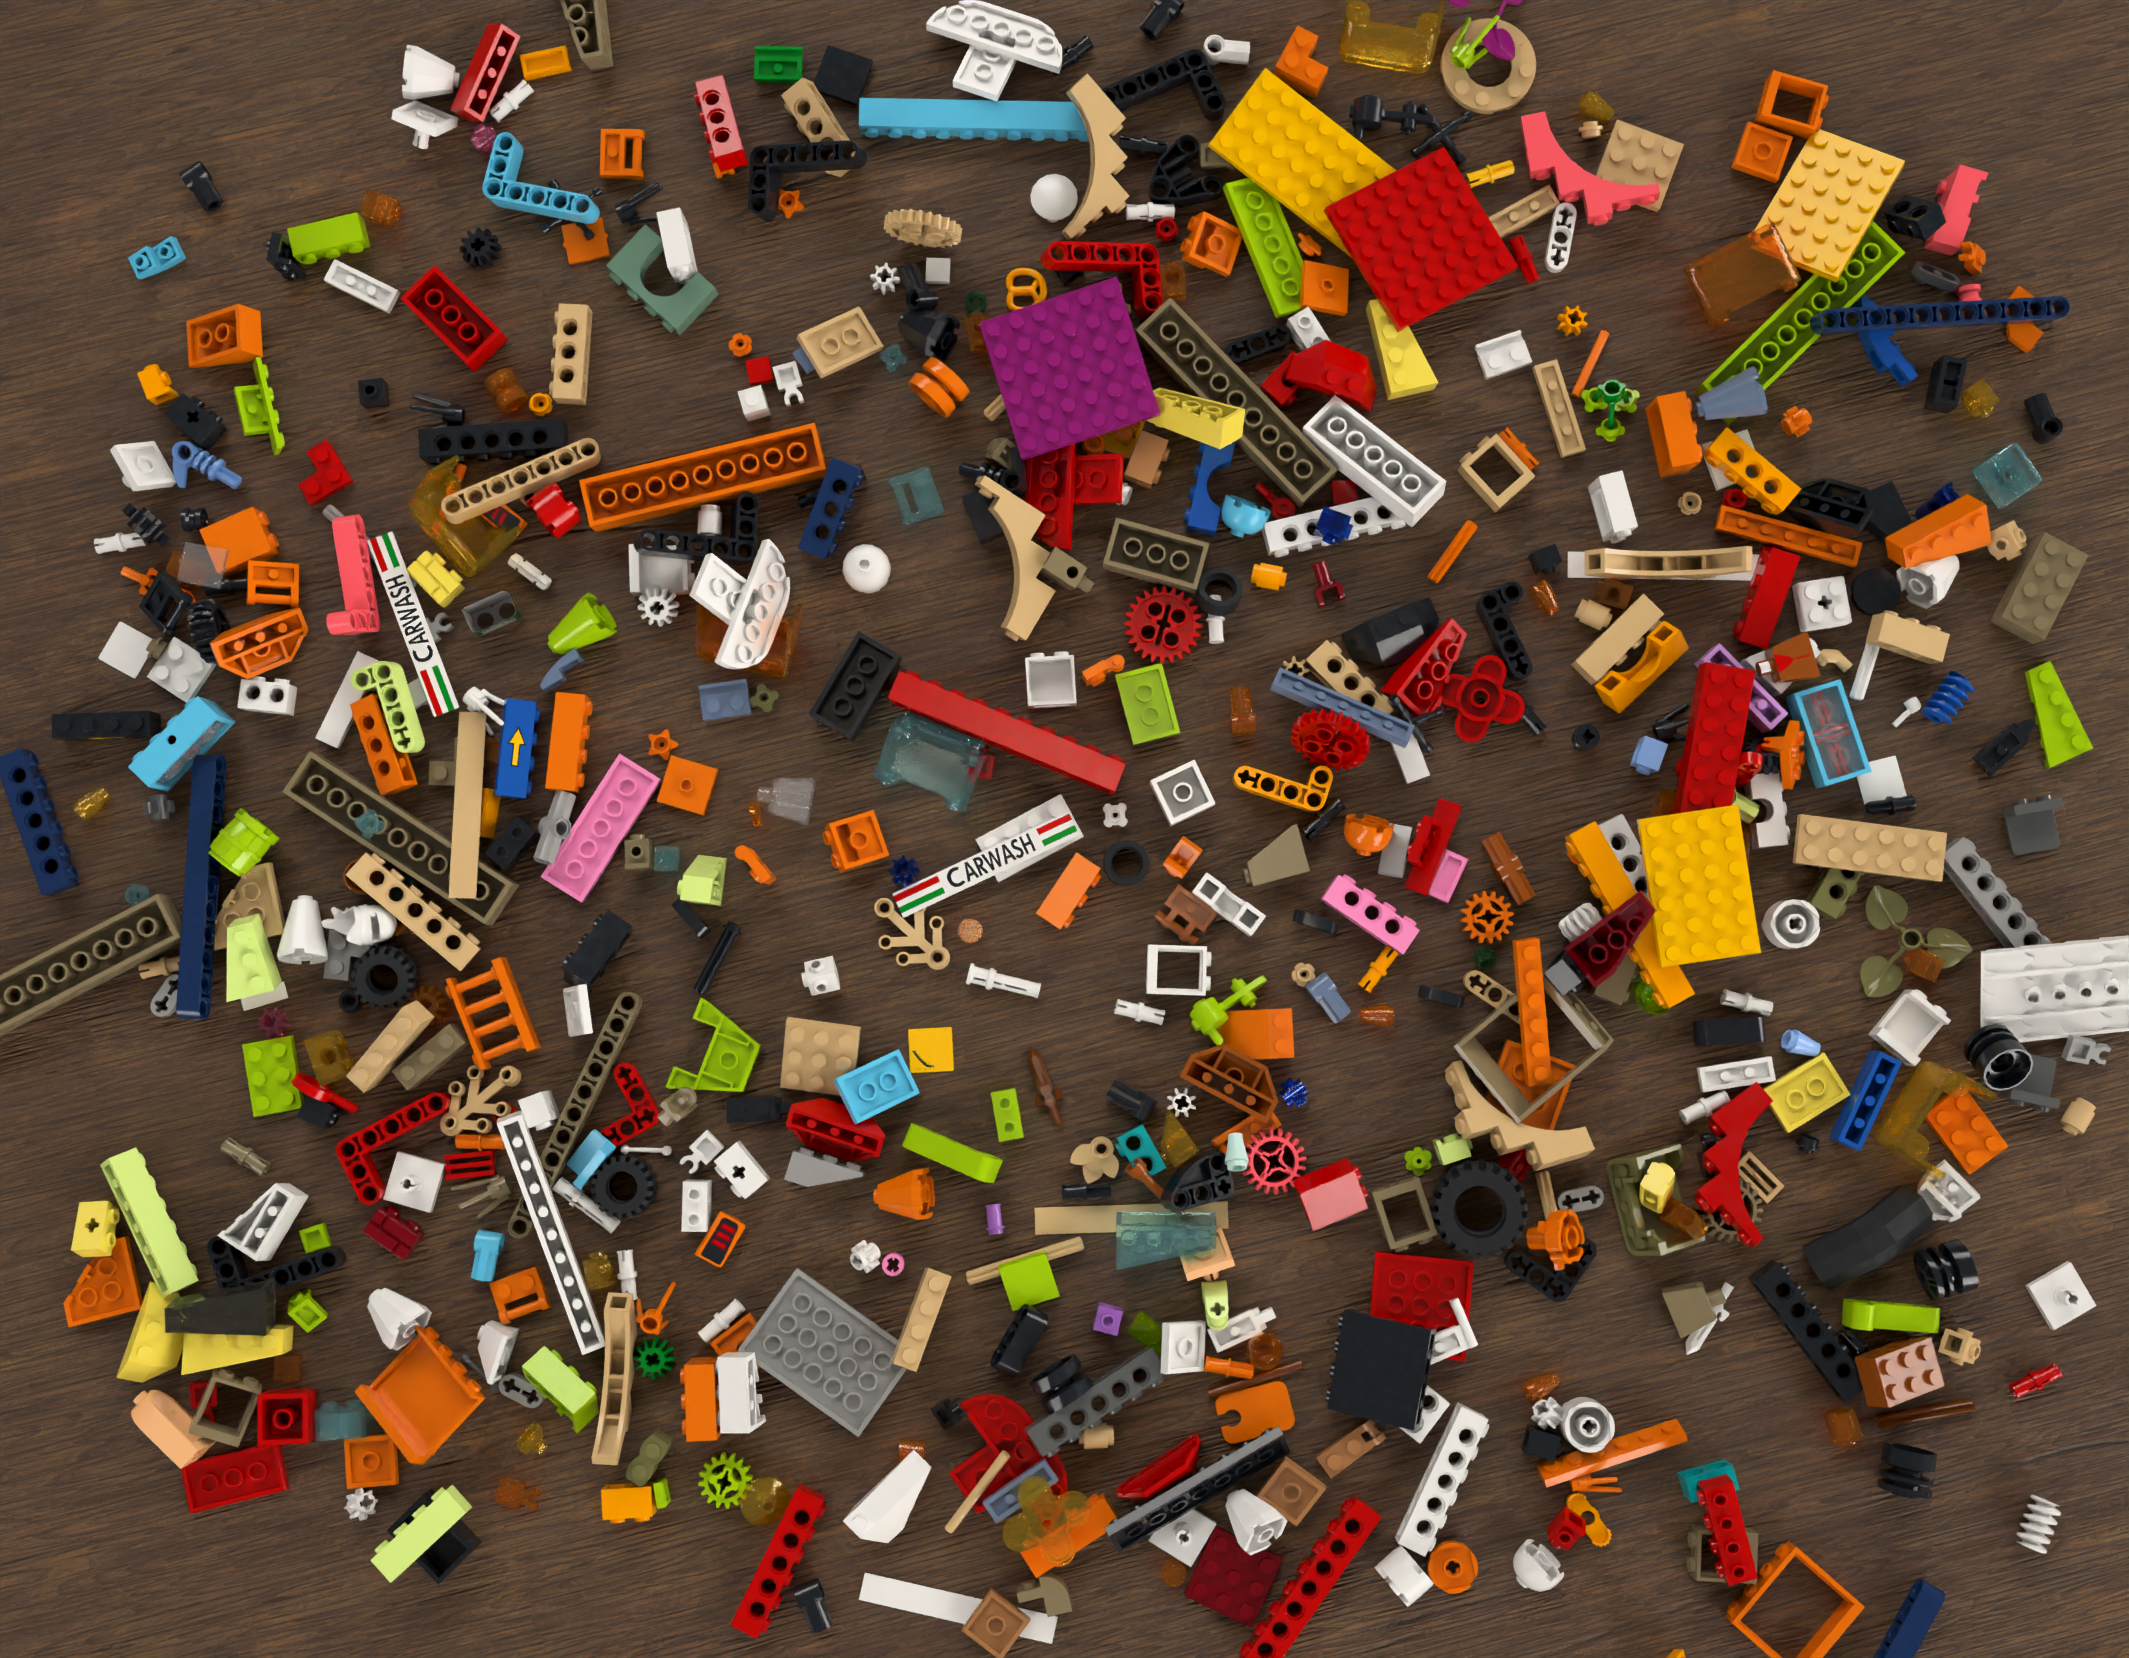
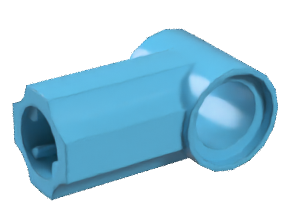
M478 1230L474 1241V1251L476 1253L471 1278L479 1281H493L497 1259L504 1245V1234Z

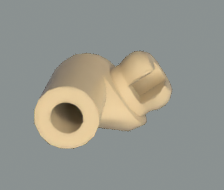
M1823 649L1815 658L1820 666L1834 663L1843 673L1853 665L1836 649Z

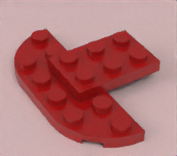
M1075 443L1027 459L1026 480L1028 482V489L1025 493V502L1045 514L1044 519L1035 532L1044 543L1057 547L1060 550L1071 551L1073 505L1122 503L1124 455L1121 453L1075 456Z
M981 1394L961 1402V1408L963 1410L968 1409L969 1412L966 1415L987 1444L949 1472L952 1479L967 1498L1002 1450L1009 1453L1010 1458L973 1505L974 1510L979 1514L986 1509L982 1503L984 1499L1045 1458L1059 1481L1030 1500L1029 1503L1048 1528L1058 1518L1064 1508L1068 1491L1067 1473L1059 1455L1056 1453L1051 1457H1047V1455L1042 1457L1038 1454L1024 1431V1428L1033 1423L1034 1420L1016 1401L998 1394Z

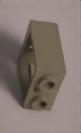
M1413 1176L1369 1191L1387 1247L1390 1250L1395 1249V1252H1400L1410 1248L1409 1244L1418 1241L1419 1244H1425L1433 1240L1432 1236L1438 1235L1419 1177ZM1415 1190L1427 1230L1394 1240L1382 1200Z
M213 1369L190 1424L189 1433L239 1447L257 1404V1395L262 1392V1384L253 1377L245 1376L240 1378L234 1376L235 1374L230 1370L220 1369V1371ZM216 1382L252 1392L237 1429L201 1418Z
M1692 1524L1691 1532H1688L1687 1538L1688 1546L1691 1547V1555L1687 1558V1571L1696 1581L1725 1582L1723 1578L1718 1577L1716 1570L1701 1569L1702 1534L1711 1535L1710 1530H1706L1705 1525ZM1745 1527L1757 1572L1758 1533L1750 1527ZM1754 1579V1580H1751V1581H1747V1582H1743V1583H1744V1584H1757V1579Z

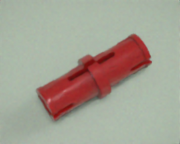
M2051 1363L2036 1372H2028L2027 1376L2008 1384L2013 1396L2019 1399L2034 1390L2040 1391L2048 1383L2062 1378V1373L2055 1363Z

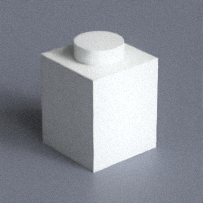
M761 385L738 391L743 413L747 421L771 415Z

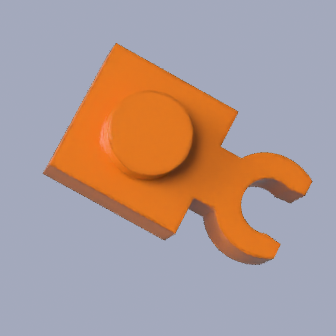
M1971 241L1960 242L1962 254L1958 258L1960 261H1964V268L1972 275L1981 274L1982 265L1986 262L1985 251Z

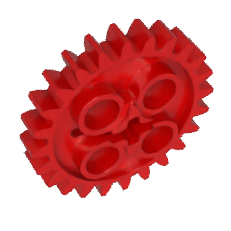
M1163 586L1162 592L1159 593L1156 587H1153L1151 595L1144 590V599L1136 596L1135 599L1138 605L1131 603L1129 605L1133 613L1126 612L1125 614L1127 618L1131 619V621L1124 622V626L1130 628V630L1125 632V636H1132L1128 645L1136 644L1134 653L1142 651L1141 659H1145L1148 655L1151 656L1150 661L1152 664L1156 658H1159L1162 665L1166 658H1168L1170 664H1173L1174 656L1181 661L1183 659L1182 652L1187 655L1191 653L1188 646H1197L1193 638L1200 639L1201 634L1195 631L1202 629V624L1196 623V621L1201 619V615H1194L1198 606L1190 607L1192 598L1184 600V591L1178 596L1175 595V587L1172 588L1170 593H1167L1166 586ZM1152 605H1157L1161 608L1162 612L1158 616H1152L1148 608ZM1170 605L1171 609L1166 622L1168 627L1164 629L1160 645L1156 646L1155 642L1160 628L1158 624L1162 622L1166 606ZM1175 612H1180L1184 615L1185 620L1181 623H1176L1172 620L1171 615ZM1145 628H1150L1154 631L1155 635L1151 639H1146L1142 636L1141 631ZM1167 635H1174L1178 643L1174 646H1169L1165 643L1164 638Z
M1321 708L1320 713H1317L1314 709L1311 710L1310 714L1304 712L1303 717L1299 716L1294 723L1291 734L1293 739L1292 745L1297 746L1296 752H1303L1302 758L1309 757L1310 764L1316 761L1318 762V767L1326 765L1327 768L1331 769L1333 766L1338 771H1340L1341 766L1349 770L1350 766L1356 768L1358 763L1362 764L1364 758H1367L1371 742L1369 741L1370 735L1365 734L1366 728H1359V721L1353 723L1351 721L1352 716L1344 718L1343 712L1336 715L1333 709L1329 713H1326L1323 708Z

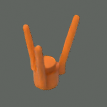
M675 1282L670 1284L657 1309H648L643 1314L641 1300L639 1298L636 1299V1322L640 1323V1327L644 1332L658 1335L669 1324L668 1320L662 1322L663 1316L661 1312L674 1290Z
M1589 1473L1569 1480L1572 1491H1578V1493L1586 1491H1622L1620 1487L1592 1486V1484L1617 1482V1477L1591 1479Z

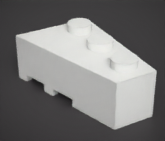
M275 1183L253 1203V1206L248 1211L237 1217L228 1229L223 1230L217 1236L255 1261L271 1260L307 1200L308 1195L290 1183Z

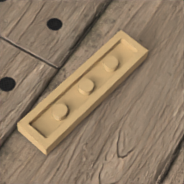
M1557 359L1535 365L1532 370L1560 457L1565 458L1584 452L1586 448Z

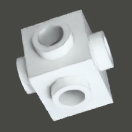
M833 956L804 962L805 972L801 973L804 987H809L812 996L840 989L838 970Z

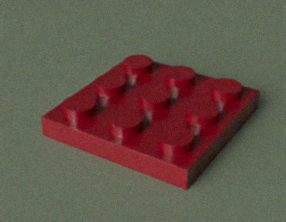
M1215 1526L1184 1591V1596L1252 1628L1283 1558L1267 1549L1250 1555L1239 1545L1235 1534Z

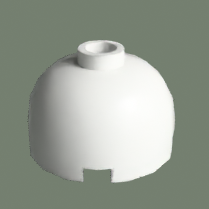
M862 544L854 547L847 553L843 561V574L846 582L852 589L864 593H873L879 591L888 582L891 566L887 555L881 549L873 545Z
M1527 1539L1514 1555L1513 1566L1517 1575L1516 1579L1524 1588H1530L1539 1592L1550 1590L1564 1577V1572L1560 1574L1558 1570L1561 1565L1545 1546L1540 1544L1538 1548L1532 1544L1535 1540Z

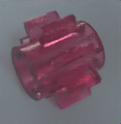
M484 123L473 127L475 134L470 137L479 153L485 150L487 155L492 153L494 141L498 135L492 125L486 128Z
M275 1007L273 1012L270 1008H264L265 1014L262 1017H257L261 1025L258 1030H266L267 1037H272L274 1031L277 1035H283L282 1029L290 1027L286 1019L289 1014L280 1013L281 1007ZM273 1018H276V1021L273 1023L274 1026H271V1022H273Z

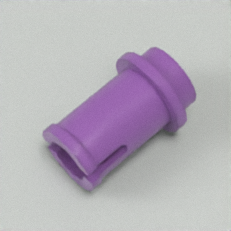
M1001 1203L985 1205L988 1222L986 1230H988L989 1235L1002 1234L1003 1228H1005L1002 1225Z

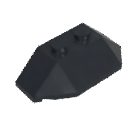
M1824 478L1799 486L1801 490L1783 510L1810 528L1846 539L1859 534L1874 513L1869 489L1831 478Z
M1426 598L1411 602L1368 620L1341 634L1350 657L1385 668L1409 658L1435 633L1439 617L1431 599Z

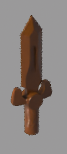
M1030 1047L1027 1062L1038 1092L1045 1098V1101H1042L1039 1095H1036V1106L1039 1107L1046 1104L1053 1125H1060L1063 1121L1055 1100L1063 1098V1093L1056 1087V1096H1052L1051 1091L1054 1088L1041 1054Z

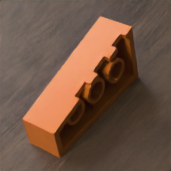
M1966 494L1887 536L1885 543L1888 558L1907 569L1923 562L1939 560L1991 545L1986 504Z

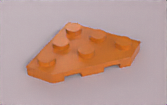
M129 1236L116 1239L111 1256L93 1257L90 1264H87L77 1280L78 1283L63 1303L68 1327L140 1310L143 1298Z

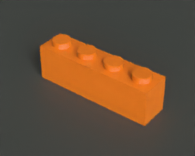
M556 692L545 788L548 790L579 793L580 788L584 786L585 776L582 773V764H585L587 761V749H584L585 740H588L590 735V726L587 725L588 716H591L593 708L592 701L584 694Z
M1097 1493L1093 1494L1085 1500L1086 1504L1081 1508L1077 1509L1074 1507L1064 1514V1519L1058 1523L1054 1521L1048 1528L1045 1526L1043 1528L1044 1532L1038 1536L1032 1534L1022 1541L1023 1545L1020 1547V1553L1036 1578L1105 1534V1527L1113 1519L1119 1517L1104 1493L1099 1496Z

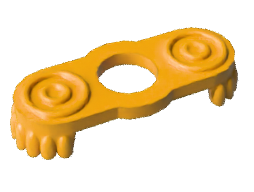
M1578 1492L1571 1493L1566 1500V1505L1569 1509L1579 1516L1585 1511H1591L1594 1514L1592 1524L1586 1525V1534L1591 1539V1542L1600 1547L1609 1544L1612 1534L1610 1529L1600 1519L1598 1511L1589 1504L1585 1495Z

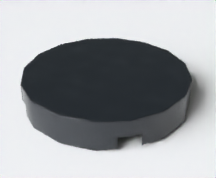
M1877 567L1867 569L1857 575L1851 584V600L1857 610L1865 615L1872 616L1883 613L1885 610L1891 611L1899 602L1901 594L1899 582L1886 569Z

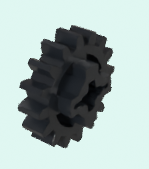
M129 503L122 510L131 519L127 525L146 542L150 543L154 539L164 547L171 540L162 531L166 526L145 507L139 511Z

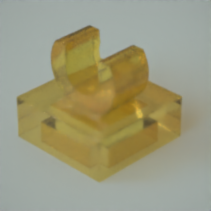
M534 1421L518 1439L519 1451L526 1456L532 1449L541 1455L547 1448L545 1444L547 1441L543 1438L542 1426Z

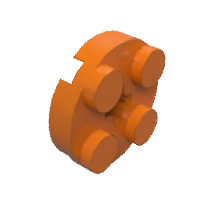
M1444 1541L1429 1552L1427 1571L1430 1579L1438 1588L1447 1593L1455 1594L1461 1593L1471 1586V1583L1478 1574V1563L1473 1552L1464 1543ZM1450 1561L1459 1563V1567L1455 1568V1573H1451L1449 1569H1446Z

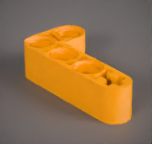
M1242 766L1235 771L1232 781L1235 787L1240 790L1313 813L1324 806L1333 780V774L1326 766L1316 767L1310 773L1306 785L1249 766ZM1246 772L1247 778L1252 780L1256 778V775L1259 776L1255 788L1252 787L1254 784L1252 781H1246L1245 784H1242L1241 778L1238 775ZM1316 772H1323L1326 775L1327 781L1325 784L1316 782L1314 778ZM1262 780H1270L1273 783V790L1270 792L1264 791L1261 788ZM1286 787L1295 789V799L1291 800L1285 797L1284 789ZM1309 795H1316L1319 798V805L1317 807H1311L1308 804L1307 797Z

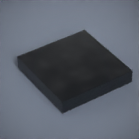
M827 45L814 85L822 95L858 106L859 98H861L873 61Z

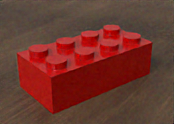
M435 265L400 298L474 373L509 340Z

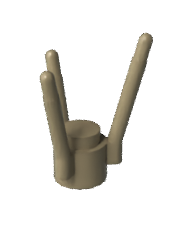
M497 1174L490 1178L452 1186L451 1191L490 1183L487 1186L488 1191L458 1206L459 1209H462L488 1196H491L492 1199L497 1198L477 1215V1218L481 1219L501 1202L509 1199V1194L513 1193L509 1180L505 1175L500 1177Z

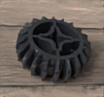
M203 599L190 605L187 618L189 621L188 627L190 628V635L193 638L196 651L200 653V657L206 663L212 665L217 664V661L209 643L221 633L230 630L231 627L222 606L216 600Z

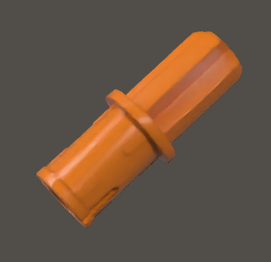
M479 1132V1134H458L455 1138L456 1148L478 1149L479 1151H483V1149H505L501 1134H483Z
M1206 1356L1204 1372L1224 1374L1226 1378L1228 1376L1252 1379L1254 1365L1231 1361V1358L1224 1360Z

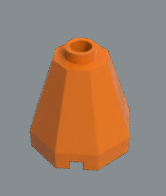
M918 1168L878 1184L877 1189L873 1193L875 1204H878L881 1210L916 1220L931 1218L933 1211L929 1212V1207L935 1204L933 1178L926 1175V1173L930 1172L929 1168Z

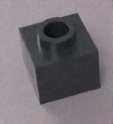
M383 378L358 380L360 404L365 409L389 406L388 383ZM370 389H374L372 394H369Z
M1556 544L1534 551L1528 556L1535 574L1543 572L1544 575L1557 570L1556 566L1562 562Z

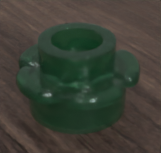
M1487 947L1479 948L1473 956V962L1480 969H1488L1496 963V952L1494 949L1489 950Z

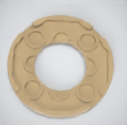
M1486 18L1471 21L1460 45L1464 43L1471 45L1492 19ZM1499 20L1497 29H1505L1511 35L1515 45V57L1512 61L1510 60L1511 72L1509 77L1498 86L1484 87L1478 85L1470 79L1466 68L1464 70L1459 69L1452 63L1450 50L1455 45L1462 27L1453 33L1443 50L1440 61V73H1442L1444 87L1450 97L1467 110L1481 114H1493L1504 109L1508 110L1525 97L1533 83L1536 72V57L1533 47L1528 38L1517 27L1508 22ZM1482 40L1479 42L1477 46L1483 45Z

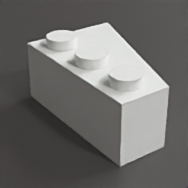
M726 1352L717 1357L718 1360L715 1364V1372L718 1375L719 1383L716 1389V1398L719 1400L720 1408L717 1414V1423L720 1425V1433H750L766 1422L765 1415H760L758 1404L763 1401L762 1394H757L755 1382L759 1381L755 1352Z

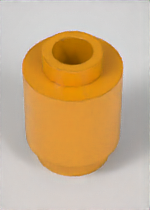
M1266 563L1254 564L1250 583H1255L1257 587L1278 591L1280 586H1285L1287 573L1283 572V567Z

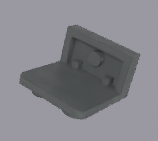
M2051 795L2036 797V802L2028 803L2027 799L2012 801L2013 806L2002 808L2010 851L2013 855L2049 850L2060 846L2053 809L2063 807L2062 798L2052 799Z
M2031 1054L2033 1067L2027 1079L2014 1088L1999 1091L1998 1097L2009 1099V1104L2024 1107L2025 1103L2032 1104L2034 1110L2049 1112V1108L2059 1109L2061 1099L2051 1097L2057 1065L2056 1061L2051 1058Z

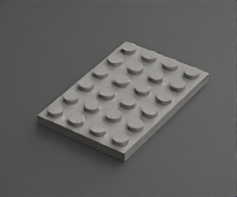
M798 1267L738 1348L739 1352H755L757 1365L857 1437L863 1432L906 1371V1368L890 1363L898 1339Z

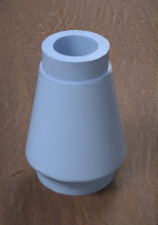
M1796 1029L1785 1031L1781 1039V1047L1786 1052L1816 1057L1820 1052V1043H1817Z

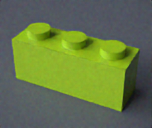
M357 212L287 229L292 254L303 264H313L322 258H338L340 254L348 252L360 253L365 248L370 247L365 221Z

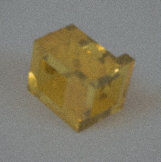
M1983 378L1972 384L1960 395L1966 410L1975 417L1980 415L1982 419L1995 411L1993 406L2000 401Z
M604 1251L590 1253V1258L583 1261L588 1291L613 1286L617 1283L616 1278L611 1279V1275L614 1273L611 1260H608L607 1255H604Z

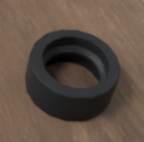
M1223 568L1209 569L1200 577L1195 598L1200 608L1210 615H1228L1238 607L1243 586L1238 576L1230 570ZM1212 583L1224 584L1233 592V597L1226 601L1214 600L1207 595L1205 587Z
M1131 840L1118 841L1111 845L1105 853L1103 860L1104 872L1108 879L1116 885L1123 887L1133 886L1141 882L1147 874L1149 868L1148 854L1137 842ZM1122 849L1133 850L1140 858L1141 865L1139 871L1132 877H1121L1112 868L1113 856Z

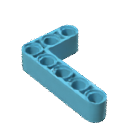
M503 132L496 137L482 187L485 196L496 206L585 224H592L598 220L600 216L599 208L584 194L516 182L524 152L523 146L511 133ZM503 167H506L505 170L500 173L501 169ZM522 193V196L516 200L517 196ZM544 198L543 202L538 204L539 200ZM567 202L563 208H560L562 203ZM589 206L588 210L582 213L583 209Z

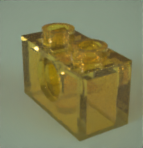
M330 1030L304 1040L320 1087L347 1079L346 1075L355 1064L352 1057L347 1054L345 1048L347 1041L343 1033H340L339 1030ZM330 1051H333L336 1055V1060L333 1064L327 1058Z

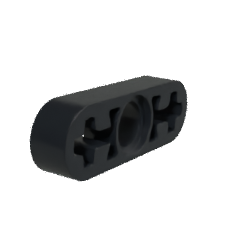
M1275 325L1230 342L1226 346L1224 353L1236 365L1285 348L1290 342L1291 332L1285 325ZM1276 332L1286 335L1283 342H1280L1279 339L1272 340L1271 347H1269L1266 335H1269V340L1276 336ZM1253 340H1262L1264 348L1261 351L1253 350L1251 347ZM1244 343H1246L1249 355L1246 354V350L1239 354V358L1229 355L1232 348H1235L1236 351L1243 350Z

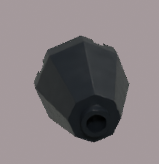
M910 310L900 317L898 327H900L899 332L926 359L934 357L945 361L957 342L958 335L954 334L955 328L959 330L960 323L955 316L949 313Z

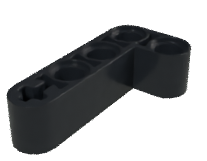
M1511 581L1485 592L1477 600L1475 607L1498 657L1506 666L1507 676L1511 680L1519 682L1531 674L1533 666L1506 610L1516 604L1523 596L1521 585ZM1505 589L1513 590L1515 599H1508L1505 596ZM1490 599L1494 604L1493 609L1485 608L1483 600ZM1495 620L1503 623V631H1497L1494 628L1493 623ZM1505 642H1510L1513 644V653H1508L1505 651ZM1516 655L1519 656L1518 659L1510 662V659L1514 658ZM1517 666H1522L1524 670L1522 672H1516L1515 668Z

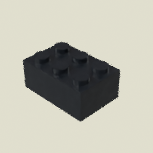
M430 1489L424 1493L387 1532L395 1538L396 1536L393 1532L404 1522L409 1525L415 1519L412 1514L423 1504L428 1507L433 1502L431 1497L435 1492ZM459 1519L415 1561L439 1585L482 1541Z

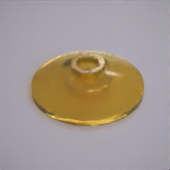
M762 1477L756 1479L743 1491L740 1500L741 1512L752 1524L768 1525L774 1523L787 1510L789 1492L784 1483L777 1478ZM766 1502H771L769 1506L763 1508Z

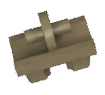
M682 1087L666 1098L660 1104L663 1110L657 1115V1118L665 1126H669L674 1120L678 1122L698 1106L696 1104L697 1096L695 1091L689 1087Z

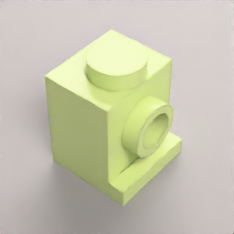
M1457 1133L1443 1137L1444 1142L1438 1139L1432 1140L1439 1163L1442 1165L1471 1157L1470 1150L1473 1149L1471 1140L1463 1141L1462 1136L1458 1137Z

